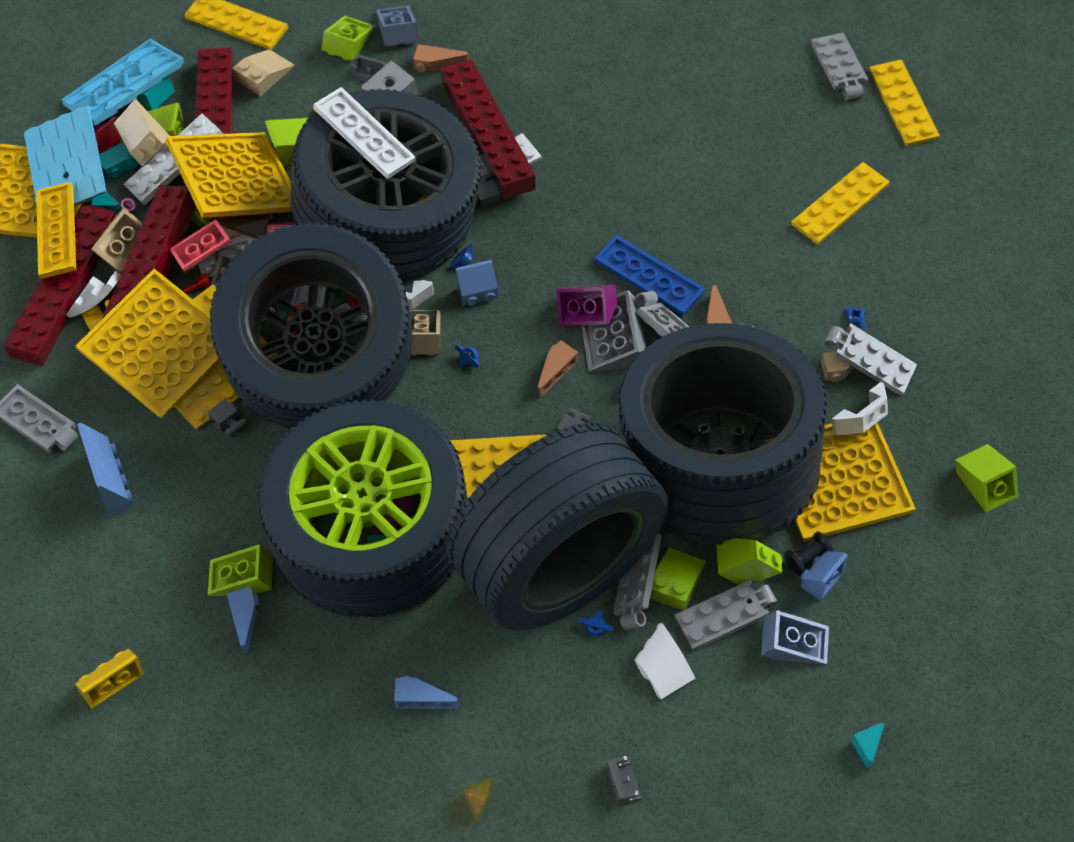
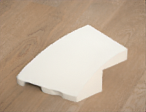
M115 271L106 284L93 276L66 315L74 317L93 308L108 295L121 274Z
M659 623L652 637L647 640L643 650L635 658V662L642 676L650 680L657 696L663 699L694 680L695 677L674 639L665 626Z

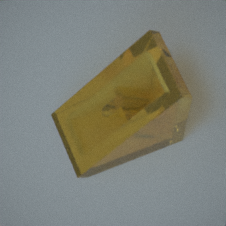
M490 776L462 788L465 802L474 821L477 823L480 822L494 787V778Z

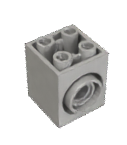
M392 60L361 86L362 90L366 89V91L370 89H389L393 91L395 89L400 92L402 90L405 93L411 92L413 95H419L415 79Z

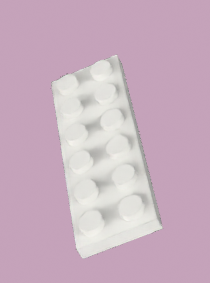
M342 87L314 103L313 109L387 179L415 162L416 157Z
M201 114L178 136L223 133L208 118ZM165 146L124 183L126 188L144 206L155 196L159 185L167 186L180 174L168 146Z

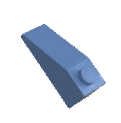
M250 587L227 593L243 654L248 652L257 616L256 605H260L257 594H252Z
M410 676L395 678L394 703L396 709H458L457 697Z

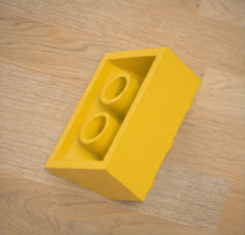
M129 649L117 653L107 663L99 665L89 675L82 676L75 685L87 704L93 709L144 675L137 656Z

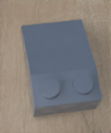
M409 6L376 10L385 46L395 47L398 44L411 45L414 42H418L417 22Z
M776 610L764 617L761 656L774 660L827 665L829 626Z

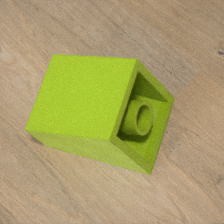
M179 103L147 111L170 136H178L184 130V121Z
M308 118L265 121L283 167L292 165L297 136Z
M989 444L955 460L958 476L985 512L1019 497L1016 466Z
M733 538L729 541H724L720 546L717 544L718 574L738 585L749 580L754 584L782 573L781 554L756 540Z

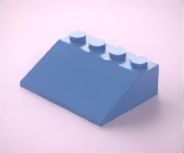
M82 423L77 424L97 488L108 515L130 509V501H133L130 490H125L124 486L128 485L125 475H120L119 472L123 468L119 458L115 459L114 455L118 454L115 444H110L108 437Z

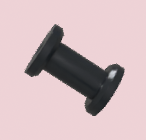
M819 531L813 533V541L799 551L787 550L784 552L787 564L798 576L805 572L804 566L816 557L823 555L825 551L833 552L830 542Z

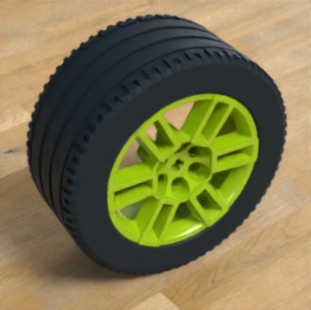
M354 400L351 403L349 401L345 402V404L338 403L336 404L337 406H328V409H321L320 412H314L312 416L305 417L304 421H299L296 427L293 426L290 428V432L284 434L285 437L281 438L279 444L274 446V451L270 452V457L267 458L266 466H263V472L260 475L261 481H259L258 508L261 524L280 572L289 585L301 597L306 598L308 602L314 603L317 607L321 606L324 610H330L332 613L338 612L339 615L347 614L350 617L352 615H356V617H369V615L377 617L379 614L384 616L390 612L393 614L397 610L403 611L404 608H410L412 604H418L420 600L428 598L427 596L435 593L434 590L439 589L441 584L447 581V577H451L452 572L456 570L447 556L446 541L448 532L454 522L453 520L468 499L462 464L454 445L448 439L445 432L443 433L436 423L431 422L422 413H416L414 409L410 410L407 406L402 407L400 404H392L389 401L384 403L382 400H379V402H375V400H362L361 402ZM421 494L418 510L412 519L392 503L393 499ZM336 512L338 516L327 538L319 534L310 524L312 517ZM388 514L403 528L396 531L383 515ZM347 523H352L345 543H340L339 539ZM375 525L387 537L375 543L357 545L363 527L370 528Z

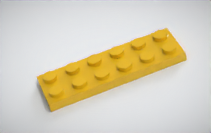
M195 0L184 14L186 19L270 50L274 48L288 29V24L223 0Z
M897 60L871 66L869 71L905 145L911 146L939 139L940 135L903 61Z
M862 162L792 220L791 225L819 245L884 190L890 181Z
M71 182L36 190L38 275L41 279L75 271L73 185Z

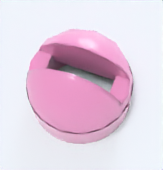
M130 198L123 199L120 205L121 210L125 208L128 212L132 213L135 209V202Z

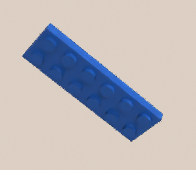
M618 235L595 257V263L642 292L654 291L658 297L657 301L682 316L705 293L704 287Z

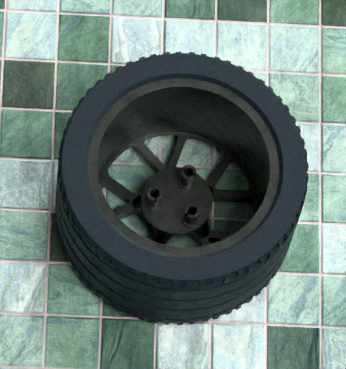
M710 323L690 326L661 337L650 346H647L644 351H641L639 356L632 361L633 364L629 365L628 372L624 374L619 390V436L657 482L660 483L668 497V511L661 530H665L666 533L673 534L680 539L683 538L686 541L706 545L718 544L720 546L724 541H729L733 538L761 540L789 526L792 521L798 518V515L804 512V508L809 506L819 484L827 399L820 374L812 366V362L806 358L807 356L801 353L797 347H794L790 342L773 333L755 327L732 323ZM712 412L708 426L707 424H700L697 428L685 420L686 417L694 414ZM721 412H733L736 416L742 414L751 417L752 422L744 436L745 428L737 425V431L735 426L733 429L716 427L718 415ZM761 423L770 428L777 436L772 441L751 443ZM670 427L678 429L693 440L691 448L672 439L666 434V431Z

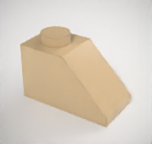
M835 352L823 353L821 364L825 381L839 382L845 379L854 368L836 357Z

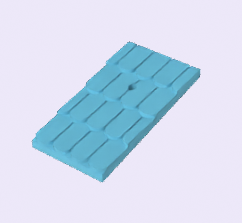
M149 39L64 97L62 104L71 111L88 105L92 122L95 126L116 114L118 109L135 100L139 94L162 82V78L180 69L182 64H184V59Z
M88 105L79 107L70 113L62 114L56 119L46 121L42 125L32 127L24 132L36 204V190L71 182L73 185L74 206L107 193L90 107Z

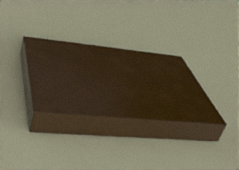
M271 213L211 217L210 222L217 220L222 227L259 239V236L264 235Z

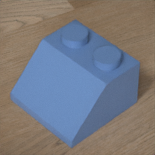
M492 260L456 268L457 290L463 306H473L477 302H490L498 298V287Z
M825 551L821 557H816L812 563L813 567L810 570H805L800 578L802 580L801 588L821 601L844 573L848 555L842 552Z

